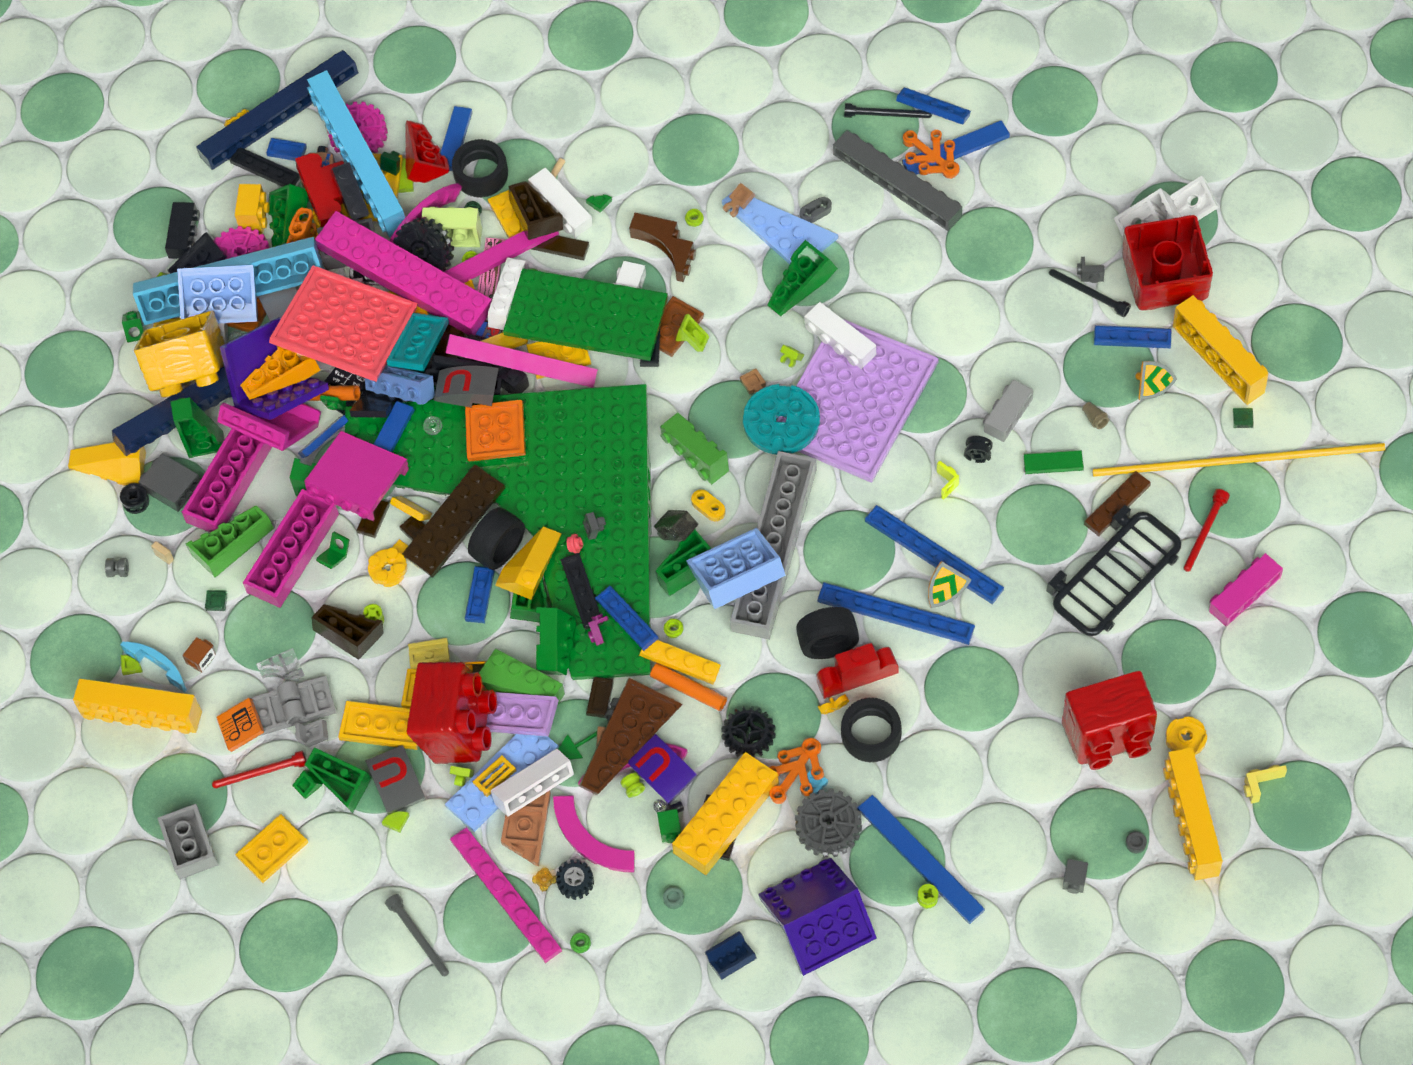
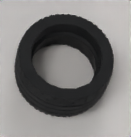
M475 139L466 142L454 153L452 171L455 182L462 186V192L471 197L482 198L491 196L503 188L508 178V166L504 152L496 143L486 139ZM478 159H488L497 164L496 169L490 175L482 178H473L463 173L464 168L470 162Z
M497 507L491 510L481 519L473 531L468 543V554L491 570L502 567L519 547L525 532L524 523L503 508Z
M844 607L818 609L801 618L796 626L800 648L807 658H834L837 654L853 649L859 642L855 618L852 612Z
M874 697L864 698L851 704L845 711L841 721V738L846 750L854 758L869 763L882 761L891 756L899 746L902 735L901 720L896 709L887 701ZM878 716L890 724L891 734L887 739L878 744H864L853 737L851 728L860 718Z

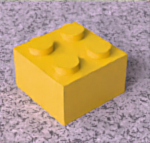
M239 184L235 208L237 224L242 226V229H246L248 226L251 227L252 231L255 229L259 230V235L263 234L264 228H267L266 213H269L270 208L269 202H266V192H263L261 184Z

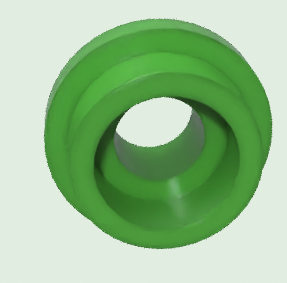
M576 933L570 940V946L574 952L584 953L589 950L591 940L585 933ZM583 941L584 945L578 946L577 943Z

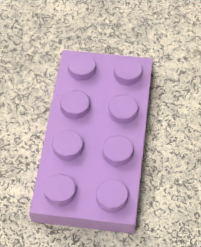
M495 692L497 696V709L494 714H488L486 724L491 732L549 737L559 702L557 697Z

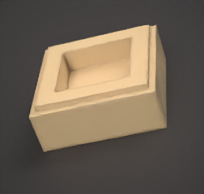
M156 541L151 545L154 554L170 565L174 560L170 550Z

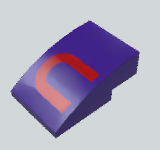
M656 734L628 762L668 804H671L698 776Z

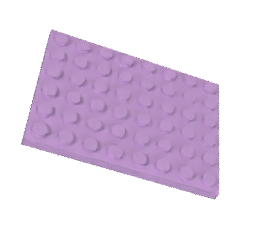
M844 320L876 344L877 355L860 369L857 366L851 365L843 355L837 354L829 344L821 342L796 387L809 393L817 403L820 413V426L813 441L798 452L872 483L939 363V358ZM780 416L776 421L785 423L786 418Z

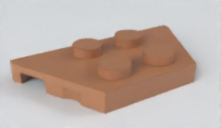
M550 790L508 817L505 815L501 844L535 866H539L551 796Z

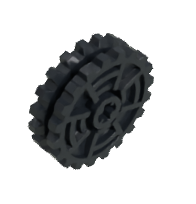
M423 217L421 220L415 218L413 221L401 226L402 230L396 232L398 237H395L393 240L397 246L443 272L446 271V267H450L451 263L449 260L454 258V255L451 254L454 251V246L451 245L452 237H448V230H443V225L441 223L436 224L434 219L428 221L427 217Z

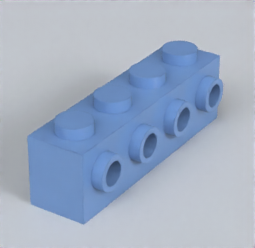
M385 365L377 382L365 378L366 390L374 391L376 394L382 393L389 397H397L404 401L416 402L417 404H426L428 400L435 396L433 376Z

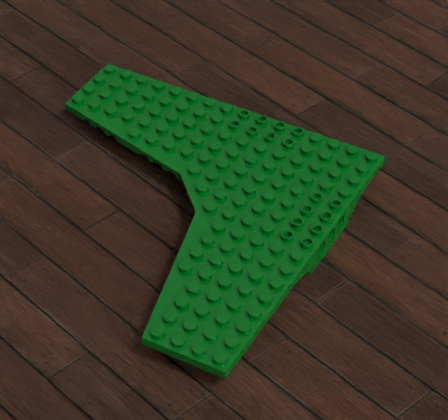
M638 384L494 395L492 403L515 400L523 401L526 455L470 462L467 459L466 414L464 406L428 400L426 404L401 402L413 407L415 411L392 453L407 459L409 471L405 476L399 474L392 486L402 489L411 488L415 491L450 495L474 464L498 480L506 488L494 503L519 518L533 537L543 526L561 533L559 542L544 572V578L552 608H558L576 617V628L572 638L573 647L570 650L569 671L572 680L593 679L594 677L614 678L650 675L651 660L639 656L641 648L597 601L600 614H603V617L608 616L609 620L603 622L604 624L598 625L605 643L598 646L595 642L591 643L588 635L591 629L585 630L560 560L575 554L574 552H569L567 538L571 537L572 534H577L583 541V548L579 554L594 597L611 586L651 628V463L648 441L647 385ZM353 406L345 407V417L348 419V422L345 424V433L374 444L388 416L386 418L351 417L350 410ZM594 512L596 519L604 517L606 525H604L603 531H598L596 539L588 540L583 521L587 513Z

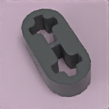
M820 197L800 209V218L810 223L823 218L832 210L831 200L827 197Z

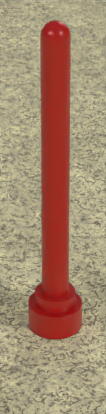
M1216 489L1212 496L1213 506L1184 565L1186 572L1191 571L1220 507L1228 502L1230 495L1222 489Z
M303 750L295 752V755L291 756L292 758L212 782V787L220 788L290 766L304 767L307 762Z

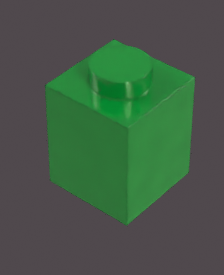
M677 809L657 812L662 843H673L681 833Z

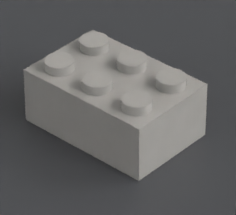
M197 804L158 817L162 834L179 880L218 866Z

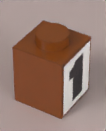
M196 637L182 656L186 664L202 673L216 654L211 642L206 639L202 641Z

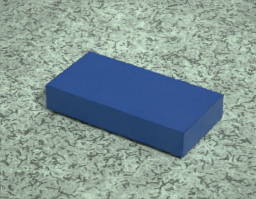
M271 138L266 154L269 157L295 161V158L304 156L307 146L306 143Z

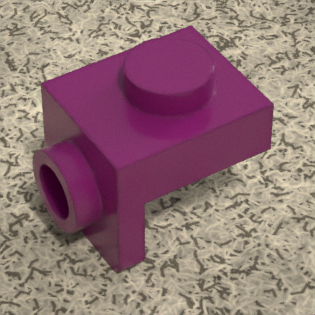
M603 614L592 617V622H589L591 631L588 632L591 643L595 642L597 646L605 643L598 624L609 620L608 616L603 617Z

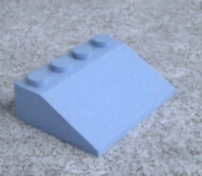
M254 265L177 269L181 319L213 310L218 324L258 322Z
M757 528L686 560L703 593L714 609L786 576L780 557Z

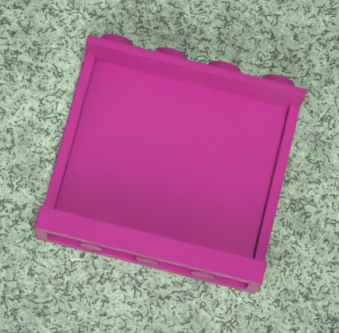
M223 403L220 405L217 422L284 451L318 428L321 411L302 403L276 418L268 420Z
M340 431L304 482L307 493L312 497H322L329 504L335 503L345 511H351L361 518L373 521V511L399 474L405 476L409 469L406 458Z

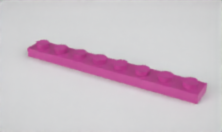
M464 828L450 838L454 847L541 959L547 963L562 952L561 947L468 828Z

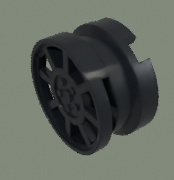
M971 436L966 439L967 447L964 450V457L967 460L971 461L973 459L976 460L975 463H985L986 460L989 461L991 459L990 450L993 447V443L990 439L983 436Z
M128 484L120 492V500L123 507L131 514L141 513L149 506V496L141 484Z

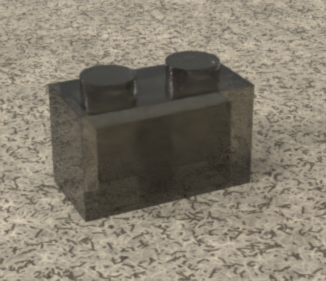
M668 510L653 527L658 531V536L663 540L685 541L699 524L687 510Z

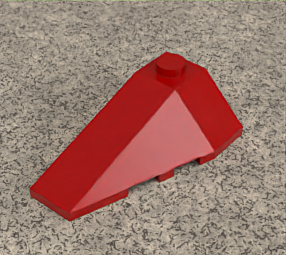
M406 121L407 178L413 182L427 183L449 172L448 161L445 156H441L439 153L440 148L438 145H434L431 141L432 136L423 124Z

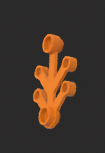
M909 130L903 134V144L905 146H915L925 154L916 155L914 152H908L905 155V162L907 164L921 163L919 165V173L921 175L942 173L946 178L952 179L958 175L960 170L958 163L954 162V141L947 140L944 143V150L947 152L946 160L940 156V141L942 139L940 130H933L931 132L933 150L917 139V134L914 131ZM928 163H937L939 166H929Z
M807 738L803 741L801 747L781 750L778 753V759L783 765L770 766L769 768L778 773V778L782 773L789 772V774L780 786L771 788L769 795L772 802L782 804L786 800V792L798 774L801 782V793L804 796H810L813 793V787L809 783L805 764L810 758L812 777L815 780H820L824 777V772L820 767L817 756L821 752V744L818 740ZM800 756L797 761L788 763L792 757Z

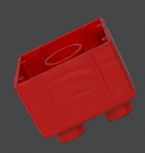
M1195 215L1125 227L1122 256L1133 297L1139 310H1154L1179 305L1193 295L1197 300L1201 301L1208 298L1213 271L1202 238L1198 218Z
M420 662L417 665L407 723V735L435 764L478 762L482 751H488L491 747V731L486 724L488 714H494L497 709L496 693L494 690H487L482 684L480 674L472 672L463 662Z
M1141 671L1131 672L1078 688L1065 694L1062 725L1079 764L1088 763L1091 770H1098L1110 765L1113 762L1112 756L1127 752L1129 758H1138L1151 751L1150 743L1155 733L1157 711Z

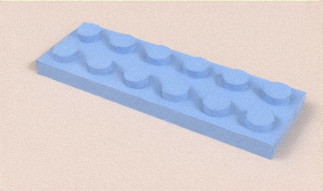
M516 734L445 803L446 808L475 832L498 807L494 803L492 794L486 797L477 786L473 785L472 781L501 755L516 768V772L509 777L511 778L553 750L558 749L559 746L548 736ZM502 763L498 768H496L480 784L482 785L486 780H488L494 772L498 771L504 765V763Z

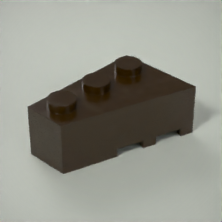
M527 181L508 186L509 201L528 240L563 230V215L560 212L557 213L549 202H545L541 195Z
M326 604L311 617L313 631L358 660L384 634L382 620L377 619L374 621L365 618L364 615H353L348 613L347 610Z

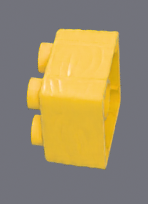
M212 310L146 329L136 344L134 353L148 389L150 391L159 390L161 397H169L183 390L181 383L195 380L197 387H203L218 381L217 372L223 367L220 346L224 345L225 342L215 313Z

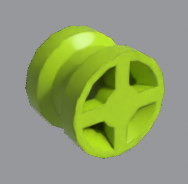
M369 604L364 608L363 615L365 618L374 621L377 619L382 620L384 623V615L380 606Z
M631 773L620 781L622 787L626 789V795L629 798L635 797L645 790L644 784L639 781L638 773Z
M925 884L919 888L917 900L921 907L928 909L937 904L938 890L934 885Z

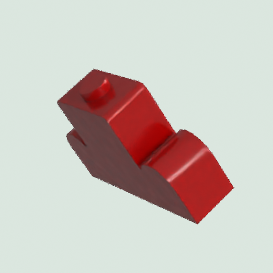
M310 153L295 158V162L319 225L324 227L335 211L342 214L341 204L343 202L330 170L344 164V162L339 161L323 167L320 155Z
M869 643L835 655V666L823 668L816 674L817 684L823 699L898 674L899 666L890 647H884L875 651L873 644Z

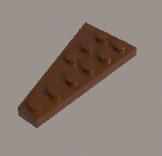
M628 678L579 787L598 795L683 704Z

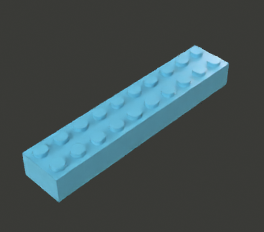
M326 70L307 79L309 84L307 90L311 96V101L317 107L319 116L322 121L324 120L327 131L332 135V139L336 147L339 148L344 162L350 163L358 186L363 192V197L366 203L370 205L374 218H377L381 231L383 233L386 232L390 238L406 218L403 209Z
M314 237L194 267L254 265L256 297L301 285L313 265L324 269ZM178 272L133 283V296L144 325L180 316Z

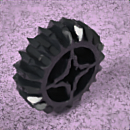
M743 706L741 712L735 709V715L729 713V719L724 720L725 726L721 728L723 732L722 740L725 741L724 746L729 747L730 753L735 752L737 758L745 752L754 758L756 753L762 756V750L768 752L769 746H773L776 728L772 724L773 719L768 718L767 712L762 713L760 707L754 711L753 706L750 707V710H746V707ZM753 721L759 723L764 729L755 726ZM749 727H750L751 731H750V733L748 734V738H747V735H746V734L748 733ZM733 736L742 739L744 744L738 742Z

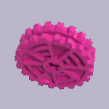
M356 101L352 105L345 104L370 151L375 154L378 153V148H383L384 146L383 141H387V135L385 134L388 133L384 121V115L380 114L381 112L378 108L374 109V105L370 104L367 106L366 102L357 104ZM329 134L331 146L335 147L336 153H339V148L336 147L332 135Z
M238 226L235 230L229 228V232L223 231L220 238L216 237L214 239L226 254V259L270 248L268 241L265 240V236L263 234L259 235V230L257 229L252 231L251 227L248 226L246 229H242V226Z

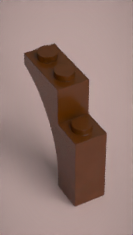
M634 213L629 227L630 237L648 242L664 252L674 266L676 280L684 282L685 277L689 276L691 271V260L694 261L696 257L693 242L679 239L680 230L676 221Z

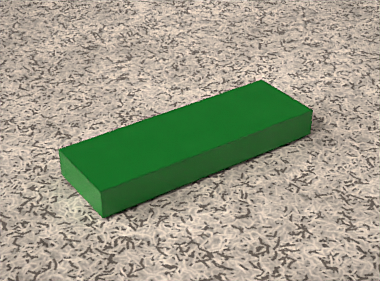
M1082 450L1024 454L1023 456L1025 475L1084 470Z

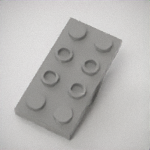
M326 676L299 684L294 681H287L280 684L276 691L251 698L264 733L259 736L295 726L297 723L302 724L336 713Z

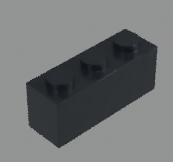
M350 163L332 168L330 171L348 217L353 221L367 217L369 212Z
M173 202L165 245L167 256L170 259H179L194 244V236H197L196 222L200 219V211L197 210L195 203Z

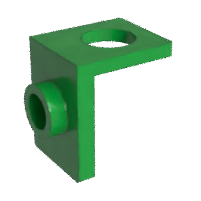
M130 311L123 314L122 325L127 343L139 341L144 332L140 312ZM137 327L140 334L133 337L129 334V329Z
M320 396V400L327 409L345 410L347 401H341L338 397Z
M335 531L332 532L330 547L319 555L316 561L333 569L347 558L350 540ZM336 539L343 542V548L337 546Z

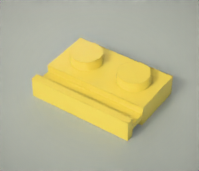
M447 638L408 644L411 669H417V665L420 662H450Z

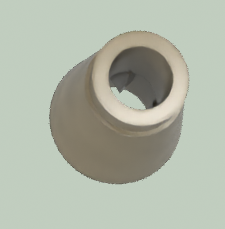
M1087 402L1083 406L1082 410L1094 428L1102 429L1108 424V414L1091 402Z

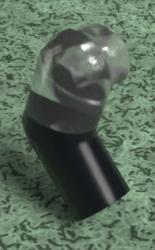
M657 799L653 803L656 812L677 809L678 813L684 811L681 801L670 805L661 799Z

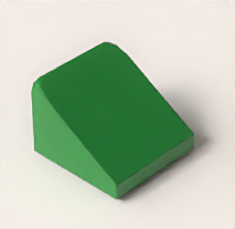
M303 770L292 786L304 799H307L323 783L310 770Z

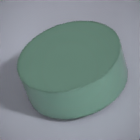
M676 887L668 888L663 894L664 904L670 909L681 907L684 902L683 892Z

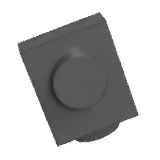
M1081 257V262L1077 263V275H1081V282H1104V265L1085 266V257Z

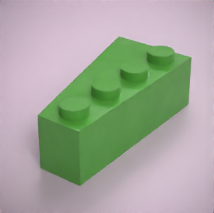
M676 413L660 426V436L667 444L670 443L678 456L682 455L686 459L688 466L698 471L702 480H707L712 485L729 472L727 452L723 449L719 451L717 444L712 440L708 442L705 434L701 431L695 432L693 424L682 415Z
M254 506L235 516L233 521L226 524L222 523L218 526V529L208 534L206 532L200 535V539L194 542L191 540L185 544L191 555L210 574L217 577L271 532L274 527L269 517L258 506Z
M496 648L479 672L482 684L487 690H494L500 693L557 697L559 702L565 695L562 683Z

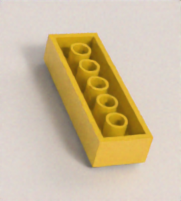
M1193 295L1175 307L1173 328L1246 405L1265 393L1268 379L1267 369L1255 360L1251 352H1247L1244 349L1242 343L1230 334L1226 326L1221 325L1215 314L1210 313L1201 300H1197Z
M79 679L73 698L81 716L88 720L96 718L108 723L116 721L129 726L137 724L144 728L157 727L164 731L178 730L184 734L197 732L202 714L195 695Z
M1193 747L1168 752L1167 760L1164 761L1165 768H1163L1165 780H1169V797L1174 799L1173 813L1180 822L1178 824V832L1184 838L1185 843L1182 845L1184 854L1189 857L1190 862H1187L1189 873L1193 874L1195 881L1218 877L1223 860Z
M745 752L672 843L673 854L704 875H707L769 797L771 788L779 784L778 773Z

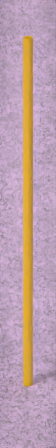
M1377 443L1092 469L1093 477L1129 474L1135 471L1140 473L1385 451V444Z

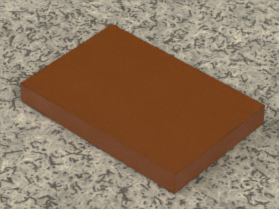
M674 296L666 304L661 321L660 351L670 357H673L684 343V341L675 340L685 315L689 314L698 324L704 317L703 312Z

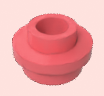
M572 534L571 537L567 538L569 552L580 553V550L583 548V541L577 534Z

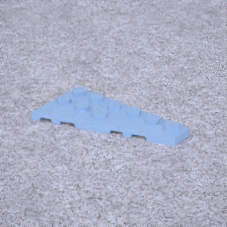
M731 193L722 200L723 206L732 201L729 198ZM753 198L745 209L739 207L738 214L736 215L743 224L789 265L792 254L805 240L820 252H823L838 239V234L756 198Z

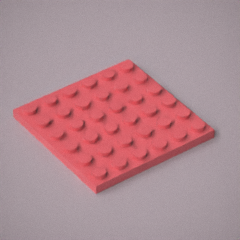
M313 265L273 331L269 343L377 382L397 340L411 315L415 313L418 303Z

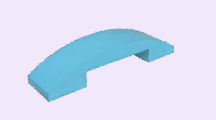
M122 642L120 644L124 653L139 663L145 657L165 670L169 683L182 692H186L187 688L179 671L162 653L139 643Z

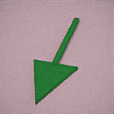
M597 731L575 745L567 734L558 750L569 760L581 759L583 757L577 748L596 737Z

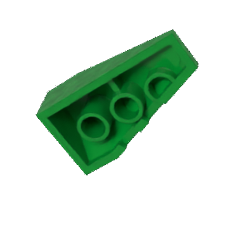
M288 184L269 192L270 208L268 215L272 216V222L269 225L274 234L271 238L272 247L287 243L290 235L289 226L294 215L301 207H307L308 195L304 188Z
M807 240L792 254L790 258L791 263L788 269L784 270V277L780 285L776 286L767 304L780 317L822 286L838 269L828 257Z

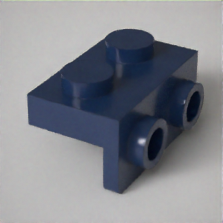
M740 931L705 952L710 966L721 980L757 959Z

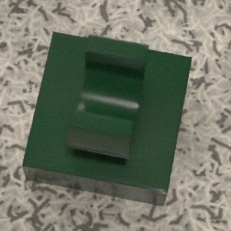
M384 151L380 158V169L397 175L400 172V157H398L400 153L396 151L387 153Z

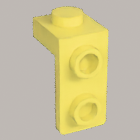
M1273 765L1261 771L1254 769L1246 774L1243 788L1245 796L1249 797L1251 804L1257 803L1260 800L1261 792L1258 783L1285 777L1287 772L1286 765Z

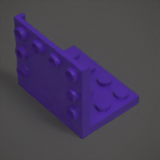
M280 317L220 346L234 407L268 420H272L329 390L327 382L309 377L304 381L249 400L240 385L255 369H259L266 362L265 359L268 355L271 356L277 350V346L269 343V340L281 320Z
M832 858L822 860L819 864L804 869L801 873L791 878H786L781 883L768 887L758 894L761 902L783 928L803 976L877 939L858 888Z

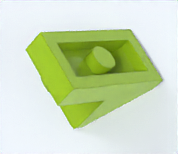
M686 314L675 341H687L697 352H703L709 335L689 314Z

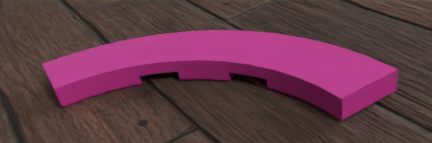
M458 183L451 184L425 198L406 216L389 241L394 243V238L398 237L396 232L402 230L401 226L413 221L415 218L421 220L423 208H440L455 202L462 186Z
M553 796L554 810L559 827L566 840L580 855L596 865L599 864L613 871L635 872L634 851L612 848L596 840L581 824L575 811L574 796Z

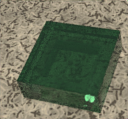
M1233 408V428H1253V408Z
M207 590L206 611H226L227 591Z

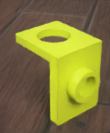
M939 461L937 463V473L949 481L941 489V498L944 500L959 485V475L951 466H946Z

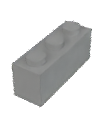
M1015 380L1010 385L1005 386L1002 392L1003 396L1000 400L997 399L995 401L992 412L988 413L983 420L984 432L1002 442H1005L1033 400V389Z

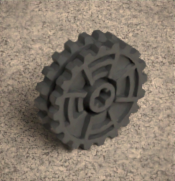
M822 789L819 790L817 795L811 793L810 799L804 798L802 800L803 806H798V815H795L796 834L799 836V842L801 844L805 843L807 851L812 849L814 855L818 856L821 853L825 858H828L829 854H832L833 857H838L839 852L845 854L848 847L853 848L855 846L854 841L859 840V832L862 831L861 812L857 809V803L851 802L852 797L849 795L844 797L842 791L834 793V789H829L828 792H824Z

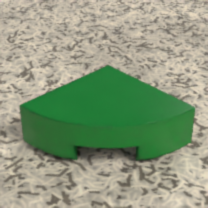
M605 194L603 196L593 195L586 199V203L599 213L612 202V197Z

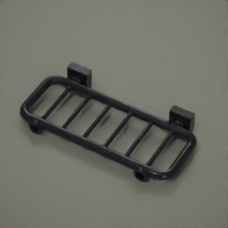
M1124 505L1112 517L1110 525L1115 530L1120 526L1122 528L1067 584L1065 583L1067 574L1062 570L1048 583L1046 591L1051 596L1058 591L1053 599L1054 609L1081 633L1087 636H1096L1103 630L1109 632L1114 627L1115 623L1113 620L1167 564L1173 566L1179 559V556L1176 555L1180 551L1182 544L1179 536L1152 514L1138 512L1130 518L1131 509ZM1140 520H1147L1171 539L1174 546L1167 553L1134 525ZM1131 529L1165 555L1155 566L1122 540ZM1118 542L1152 568L1142 579L1109 553ZM1105 555L1139 581L1130 592L1096 566ZM1093 568L1126 594L1117 605L1083 579ZM1080 581L1113 607L1104 619L1070 592ZM1069 595L1096 617L1100 623L1094 628H1088L1062 607V599Z

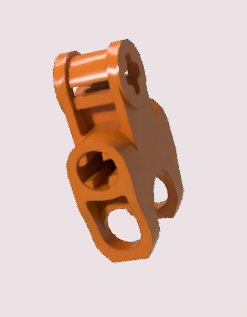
M301 207L297 210L289 226L290 235L287 243L310 237L315 239L317 227L315 223H312L313 213L311 209ZM301 214L309 215L306 221L299 219Z

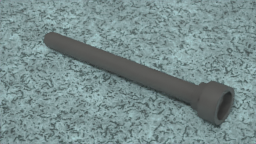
M399 894L389 897L385 905L390 911L398 914L440 974L447 976L449 973L448 969L404 910L402 898Z

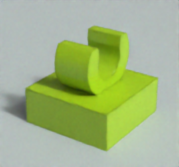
M783 345L780 352L785 355L780 358V362L785 363L786 359L789 358L790 364L788 366L793 368L796 360L802 361L805 354L790 346Z
M451 766L449 774L456 775L454 785L463 787L466 777H473L474 770Z

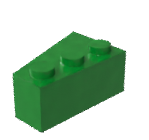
M536 607V613H540V626H536V632H540V644L536 645V670L550 675H567V669L570 665V650L573 647V632L576 628V617L558 608Z
M315 747L305 763V766L353 813L372 777L366 771Z

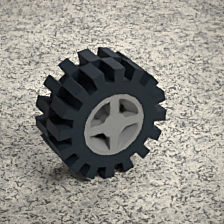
M574 859L570 860L571 863L568 864L566 861L564 862V867H559V872L557 871L556 882L561 894H565L566 898L569 899L571 896L573 900H576V897L579 896L582 899L584 894L587 896L589 890L592 891L594 877L590 866H587L586 862L582 864L581 860L577 859V862H574Z

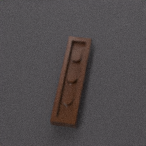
M1135 471L1084 521V525L1099 537L1111 525L1112 517L1124 505L1130 507L1150 487L1151 482Z

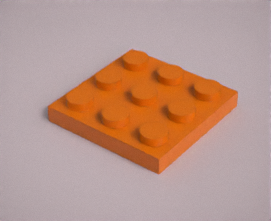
M522 400L492 403V406L480 404L472 405V408L465 407L467 459L469 462L526 455L524 406Z

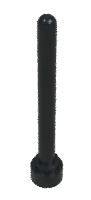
M845 103L844 118H852L855 115L911 118L932 117V114L926 111L856 107L852 103Z
M1055 269L1049 271L1050 276L1114 308V311L1123 318L1126 317L1131 308V304L1126 301L1117 302Z

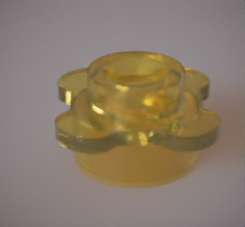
M542 868L532 877V882L537 884L542 892H545L551 884L556 883V876H552L549 869Z

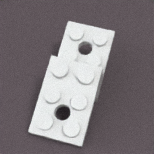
M1200 176L1172 195H1169L1161 188L1114 217V220L1123 237L1125 227L1135 225V222L1141 220L1142 224L1195 215L1200 220L1219 207L1205 178ZM1198 197V202L1195 205H1191L1192 199Z

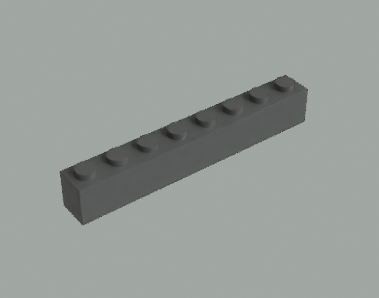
M846 130L833 144L834 156L945 230L949 231L961 219L962 206L958 201L950 199L943 191H938L929 182L923 181L914 172L905 169L899 162H895L885 153L879 152L872 144L861 140L857 134H852Z

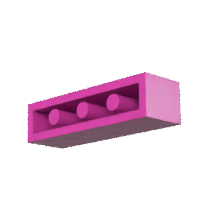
M1266 553L1261 558L1257 557L1251 563L1249 569L1242 570L1234 582L1230 581L1224 587V591L1220 595L1216 594L1211 598L1209 612L1227 627L1281 578L1283 568Z

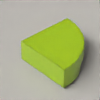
M120 655L123 676L143 672L137 660L128 655Z
M402 811L394 812L386 816L381 823L383 826L400 833L410 815Z

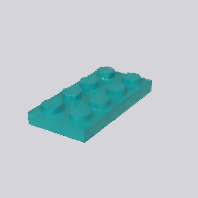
M413 313L387 359V365L424 371L449 324L448 318Z

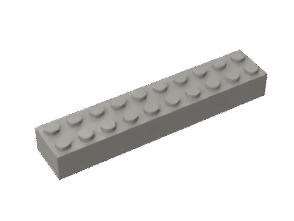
M781 451L777 453L757 529L780 557L786 576L736 599L730 620L731 632L770 640L814 481L816 458Z

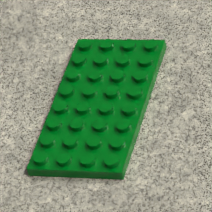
M522 268L503 333L505 336L651 361L668 300V293Z

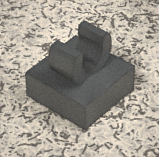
M594 512L587 513L583 521L588 540L596 539L598 531H603L604 525H606L604 517L596 519Z

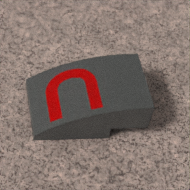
M457 366L440 370L434 401L472 408V403L492 406L498 368L488 366Z
M403 745L365 760L388 815L426 800Z

